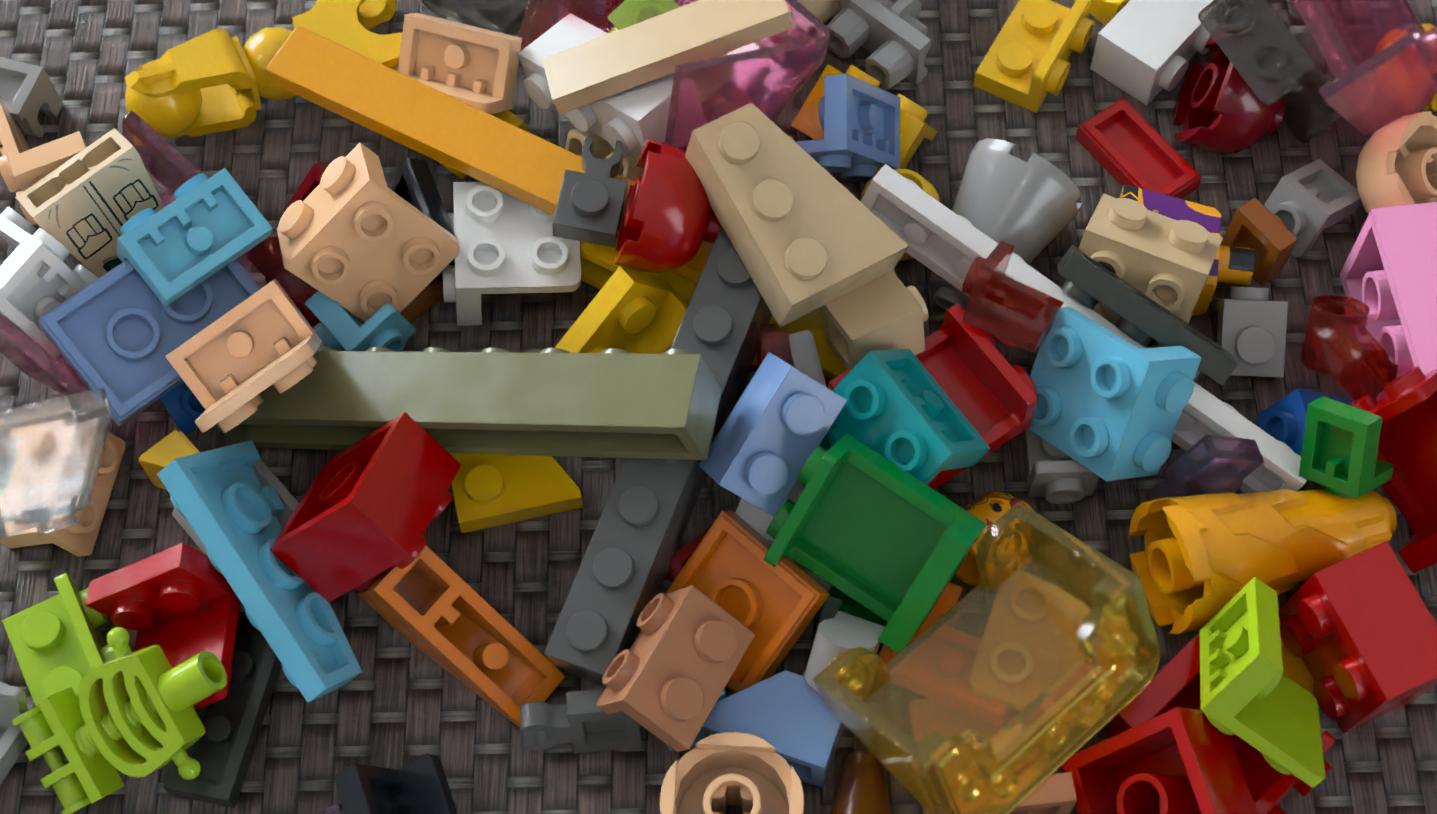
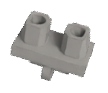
M840 0L839 13L835 15L826 27L825 44L829 50L842 59L849 58L861 46L872 54L866 59L865 72L881 82L879 86L885 91L905 78L914 85H917L927 76L928 68L924 66V61L931 47V39L926 36L928 27L917 20L922 8L921 1L897 0L893 3L891 0Z

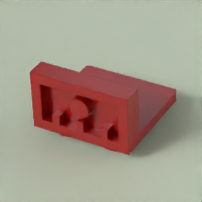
M180 543L90 581L85 606L110 617L112 622L118 627L136 630L134 652L153 645H159L172 668L202 651L213 653L221 661L227 675L226 686L193 705L194 709L215 703L226 697L232 675L231 664L236 628L240 617V600L224 575L218 572L211 564L207 555L185 543Z

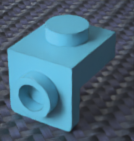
M319 291L305 302L307 307L321 321L313 330L329 348L337 351H366L370 347H383L395 352H402L407 340L416 332V328L390 303L382 306L371 318L362 324L354 314L343 308L337 301L334 302Z

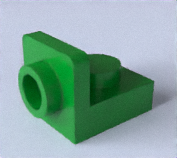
M1325 396L1308 403L1299 476L1323 485L1327 492L1335 496L1356 499L1391 480L1393 465L1377 459L1383 417Z

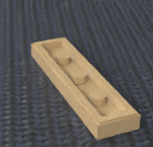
M698 0L543 58L542 61L552 101L559 115L790 30L795 28L785 0Z

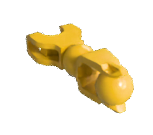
M317 0L316 4L309 11L292 17L294 29L297 25L398 71L403 32L380 35L370 31L392 18L396 11L397 0ZM282 27L264 28L250 36L242 48L237 36L231 38L226 29L217 28L168 49L161 58L145 63L125 77L127 84L125 93L126 111L140 128L139 132L142 139L163 140L185 134L198 137L244 128L255 121L256 111L262 109L260 97L272 101L290 100L297 96L268 82L265 72L267 65L293 31Z

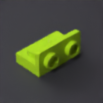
M67 572L54 578L59 591L58 595L2 620L35 707L43 699L72 687L79 700V685L87 671L117 658L114 649L109 644L105 645L98 628L108 622L107 616L85 606L88 588L81 591Z

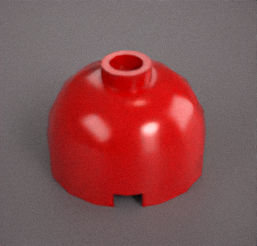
M651 139L645 142L636 166L643 168L644 171L642 177H637L634 186L630 185L615 251L619 253L614 260L615 265L652 273L673 271L693 260L702 242L715 243L721 224L710 206L700 179L685 158L686 151Z

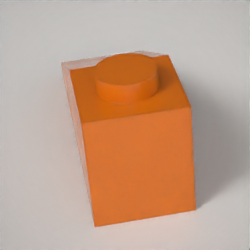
M427 546L407 567L400 569L395 565L387 569L366 590L358 593L369 606L406 640L518 727H520V706L532 702H544L565 678V675Z

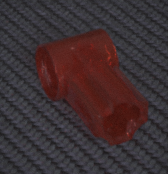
M1323 294L1315 296L1310 303L1299 357L1300 362L1316 372L1332 375L1352 401L1368 393L1375 400L1378 394L1384 391L1383 388L1396 379L1398 365L1366 329L1370 312L1369 307L1362 301L1343 295Z

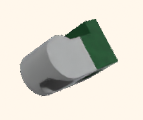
M832 585L828 591L830 595L824 602L804 673V680L810 687L824 695L838 699H852L862 694L874 672V663L884 645L877 639L888 622Z

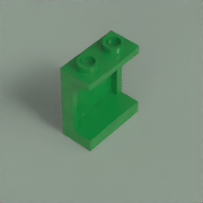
M846 433L828 451L819 445L805 462L797 477V481L805 485V488L796 503L787 499L769 524L766 534L775 540L763 560L775 568L785 557H790L887 621V625L877 640L901 655L928 618L987 524Z

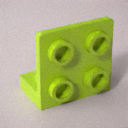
M1254 577L1199 630L1201 711L1204 712L1207 719L1219 731L1227 735L1236 734L1259 750L1265 760L1278 772L1285 775L1293 774L1310 787L1315 788L1325 779L1318 701L1313 694L1283 674L1277 592L1257 577Z

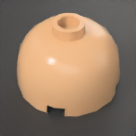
M1433 111L1410 114L1393 120L1378 129L1365 143L1359 154L1356 181L1358 194L1368 214L1371 209L1437 202V117L1431 114Z

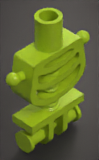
M116 627L109 631L107 642L114 649L117 658L87 671L79 685V700L72 687L43 699L37 703L38 706L11 720L15 727L20 726L31 746V749L25 752L29 761L44 756L52 773L43 777L40 781L45 789L50 786L53 787L65 809L61 811L62 814H72L88 804H92L124 787L125 785L117 770L129 777H145L173 761L177 765L178 773L183 779L192 780L199 775L201 771L200 763L196 759L191 758L186 752L190 746L205 734V728L193 705L223 689L227 683L224 666L213 653L202 651L172 668L159 645L131 652L128 644L130 640L128 631L122 627ZM59 746H61L65 756L67 757L69 761L68 764H66L64 759L62 758L58 750Z

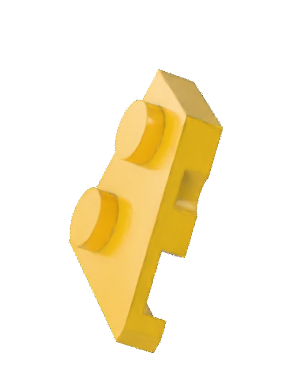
M449 453L462 465L452 482L457 517L462 533L584 508L580 488L552 456Z

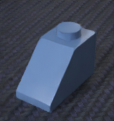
M785 670L717 701L695 738L694 745L707 736L718 733L739 732L754 735L774 746L776 752L790 766L792 765L800 781L824 788L849 715L850 699H838L814 690L804 680L805 671L802 675Z

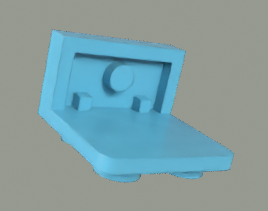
M1071 307L1056 308L1050 315L1030 374V378L1036 388L1038 402L1028 429L1106 482L1158 475L1161 466L1165 463L1171 452V439L1182 409L1192 396L1194 390L1193 380L1202 357L1184 346L1139 349Z

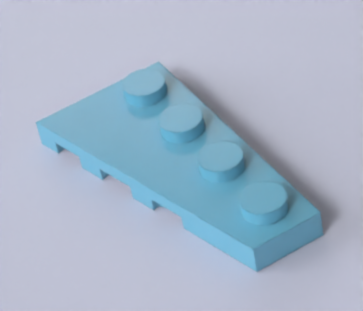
M249 440L174 459L157 474L170 493L173 506L179 514L187 519L207 549L211 564L218 572L224 575L245 607L248 620L263 634L282 663L285 676L292 685L299 689L307 703L346 685L359 675L362 670L330 603L319 593L312 592L309 585L270 551L282 531L276 516L283 512L285 508L275 487H262L253 466L261 458L253 441Z

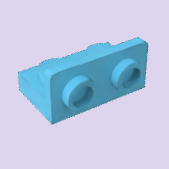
M226 168L210 178L204 173L192 177L173 194L176 199L175 201L156 213L152 208L144 209L131 217L120 228V232L123 235L117 238L118 258L122 263L127 259L165 307L271 236L273 228Z

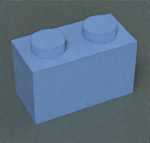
M768 352L712 442L707 460H701L698 466L720 486L774 517L797 482L798 474L805 462L820 445L847 400L771 352Z

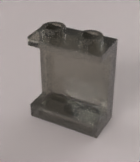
M1214 0L1198 13L1200 22L1258 99L1264 105L1269 106L1282 97V100L1286 103V110L1282 120L1302 144L1306 143L1352 108L1347 99L1268 0Z

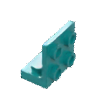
M910 349L869 351L833 390V392L847 401L820 443V446L828 451L848 433L926 485L941 471L974 466L991 449Z

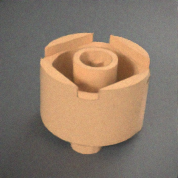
M725 732L710 735L695 743L694 748L673 763L663 780L660 794L661 814H726L727 806L737 805L741 807V814H804V794L796 771L792 765L790 766L776 752L774 746L754 735Z

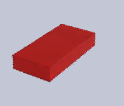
M1124 98L1102 110L1077 128L1075 138L1122 187L1123 185H1130L1183 199L1197 190L1200 185L1202 176Z

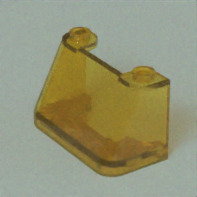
M1019 502L996 522L987 526L978 539L976 565L981 582L885 665L883 660L872 650L857 647L836 656L824 670L813 678L823 702L929 814H1009L1140 694L1150 683L1158 668L1160 645L1141 578Z

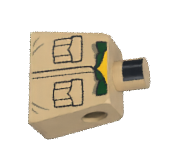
M115 128L15 197L43 230L58 240L69 250L70 254L98 278L122 263L117 256V238L123 235L120 232L123 224L144 209L152 208L156 213L164 208L138 151Z

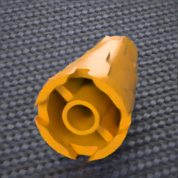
M1279 489L1243 494L1216 493L1159 498L1143 502L1135 509L1131 518L1129 538L1144 535L1145 550L1130 553L1129 555L1135 582L1147 610L1160 627L1173 624V628L1169 633L1181 634L1202 628L1254 577H1257L1275 590L1277 595H1280L1297 586L1298 582L1308 580L1314 573L1382 542L1387 541L1389 543L1397 527V516L1389 499L1380 496L1374 490L1358 499L1338 497L1326 490L1320 489L1304 491Z

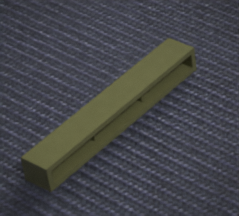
M319 346L313 355L317 364L312 367L313 371L281 394L273 384L259 393L264 401L257 406L258 410L228 432L224 433L218 424L215 426L234 444L252 440L256 448L345 450L403 412H406L448 453L707 460L722 386L701 354H695L684 349H669L663 354L631 353L617 348L605 349L601 353H570L558 348H546L541 350L540 353H512L493 347L485 348L481 352H451L439 347H428L423 352H395L383 347H370L366 351H337L329 347Z

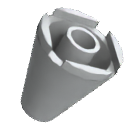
M991 138L980 140L970 153L952 211L969 220L974 227L1008 251L1020 256L1029 265L1077 216L1082 206V203H1076L1081 196V192L1064 172L1041 156L1033 153L1028 162H1025L1009 154L1015 145L1013 143ZM931 271L928 283L936 292L933 300L940 307L947 310L955 304H959L966 313L980 314L985 310L980 304Z

